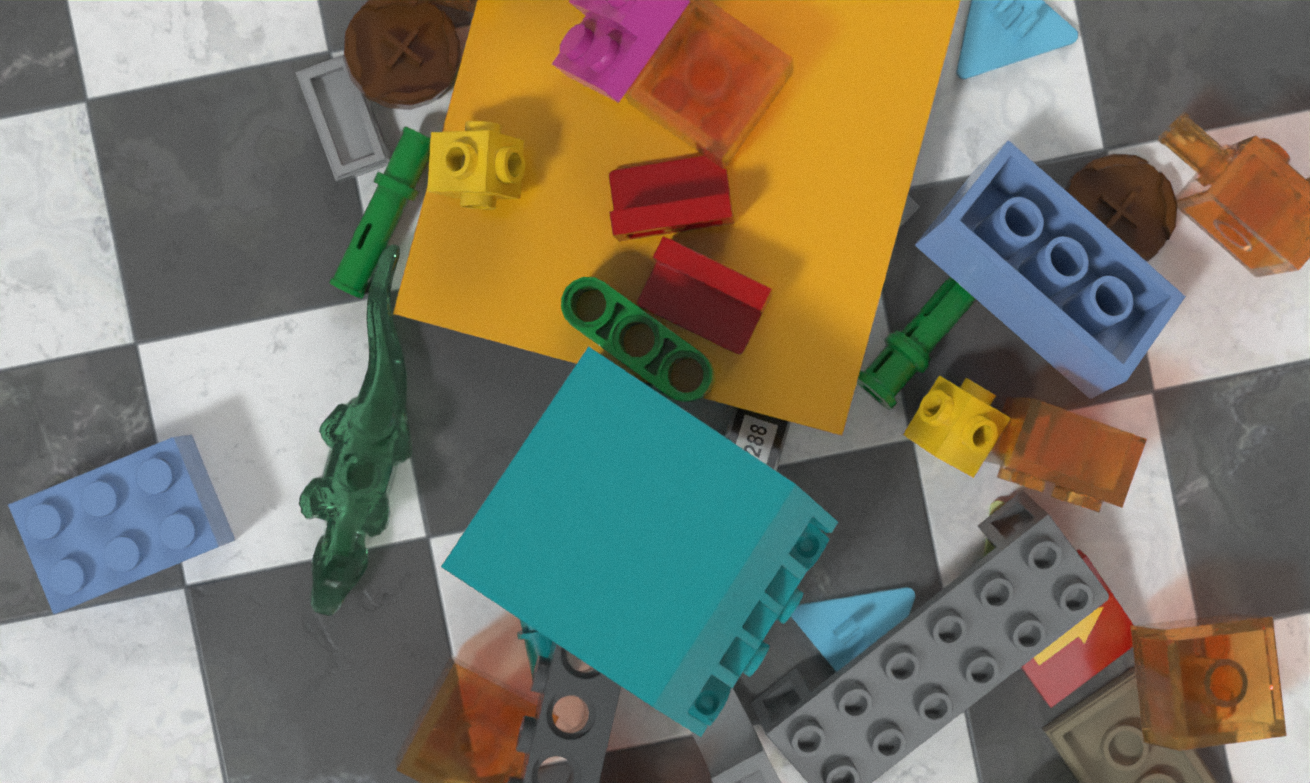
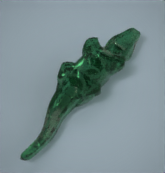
M395 244L389 245L383 250L369 289L366 312L369 360L363 384L358 396L352 398L348 403L338 404L320 425L319 432L321 433V438L329 448L327 460L322 475L313 478L299 497L298 504L301 508V513L306 519L317 518L325 521L324 533L317 542L311 562L313 579L311 605L314 612L326 616L334 615L341 608L350 591L364 576L369 562L368 551L365 546L366 536L368 534L369 537L373 538L387 529L391 517L390 500L388 497L398 464L409 459L413 452L408 411L406 408V365L391 310V286L400 256V247Z

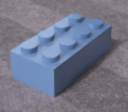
M1009 140L977 166L915 244L919 250L1089 399L1128 380L1186 297Z

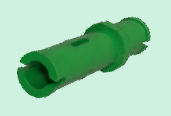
M406 126L402 130L403 134L384 173L378 171L373 180L378 185L359 225L353 233V237L333 278L331 277L329 284L361 299L365 296V291L389 245V241L409 200L415 202L420 193L415 188L429 161L431 138Z

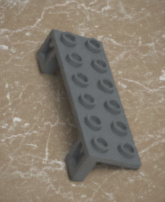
M1023 490L977 526L995 549L814 690L797 668H794L751 702L765 734L808 783L874 782L1109 599L1107 591L1050 515Z

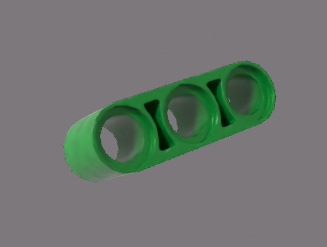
M581 277L572 281L565 288L561 297V310L564 318L570 325L667 396L681 402H695L703 399L711 391L715 383V370L712 362L703 353L608 284L595 277ZM590 290L601 291L606 300V309L603 315L595 321L584 322L577 312V302L580 296ZM646 324L652 329L655 336L652 350L644 356L632 357L624 346L625 334L632 326ZM683 359H694L698 361L703 369L701 385L689 393L677 390L671 380V372L674 365Z

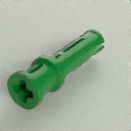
M949 277L901 332L895 331L887 335L884 339L886 347L865 371L860 370L857 385L883 407L892 410L897 404L895 398L916 372L924 373L928 369V363L931 360L929 354L976 299L954 279Z

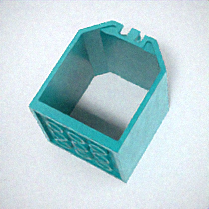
M588 346L441 565V568L651 707L699 737H702L707 727L713 724L724 708L731 688L734 687L741 674L744 673L751 677L764 660L770 645L763 640L774 622L778 620L784 624L796 610L804 594L797 589V586L806 572L817 562L830 540L823 532L832 533L838 521L795 483Z

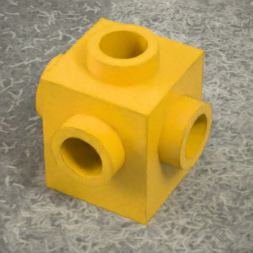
M485 121L465 122V131L431 132L427 192L461 199V207L482 210L496 209L497 199H520L521 181L525 172L524 140L501 134L500 124Z
M939 375L929 393L922 399L919 409L903 435L936 458L974 478L1011 418L990 406L996 395L968 378H965L961 386L958 387Z

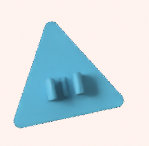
M971 0L956 74L960 79L965 80L1071 45L1078 39V32L1043 0Z
M902 587L799 604L791 617L837 672L909 616L915 600V592L909 587Z

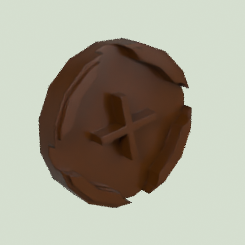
M369 0L354 14L345 31L343 60L351 81L366 98L386 108L412 110L432 103L449 88L460 62V40L453 21L443 10L440 11L435 5L429 3L430 0Z
M1114 153L1088 162L1070 177L1064 190L1146 262L1149 261L1163 248L1176 227L1178 203L1171 182L1162 172H1158L1154 166L1148 164L1149 161L1137 155Z

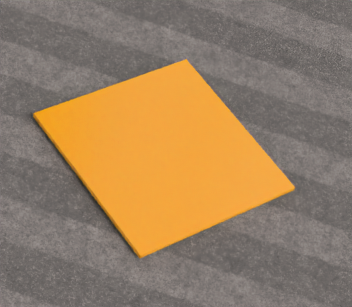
M477 0L442 132L465 131V122L485 121L500 124L501 134L524 140L525 172L521 181V198L497 199L496 209L493 210L470 209L460 206L461 199L430 193L426 189L393 314L576 364L589 346L638 380L651 384L571 326L562 313L561 297L565 288L572 281L581 277H595L641 308L637 300L656 264L652 257L662 237L665 236L771 288L773 291L757 327L741 355H737L641 308L703 353L712 362L715 370V383L711 391L704 398L842 436L961 0H689L690 3L619 103L567 77L552 65L560 53V44L566 33L575 25L580 24L585 17L582 12L569 2L570 0ZM717 153L724 155L735 224L621 242L613 236L609 213L613 211L609 173L612 170ZM590 290L583 293L577 302L578 315L584 322H592L599 319L606 309L604 294L599 290ZM637 324L626 332L624 346L632 357L644 356L652 350L655 338L652 329L646 324ZM683 359L674 365L671 372L673 385L683 393L696 390L703 380V369L698 361Z

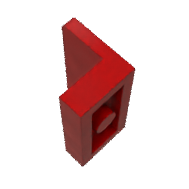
M721 153L617 169L609 173L613 211L609 212L612 234L619 242L735 224L726 161Z
M663 236L652 257L656 264L637 300L638 305L737 355L743 354L773 294L772 289Z

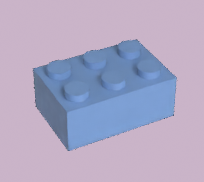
M192 435L169 438L8 505L53 614L77 606L235 541V537Z

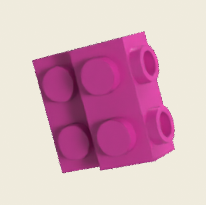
M570 0L569 2L582 12L585 17L580 24L575 25L566 33L560 44V53L552 65L567 77L619 103L690 1Z

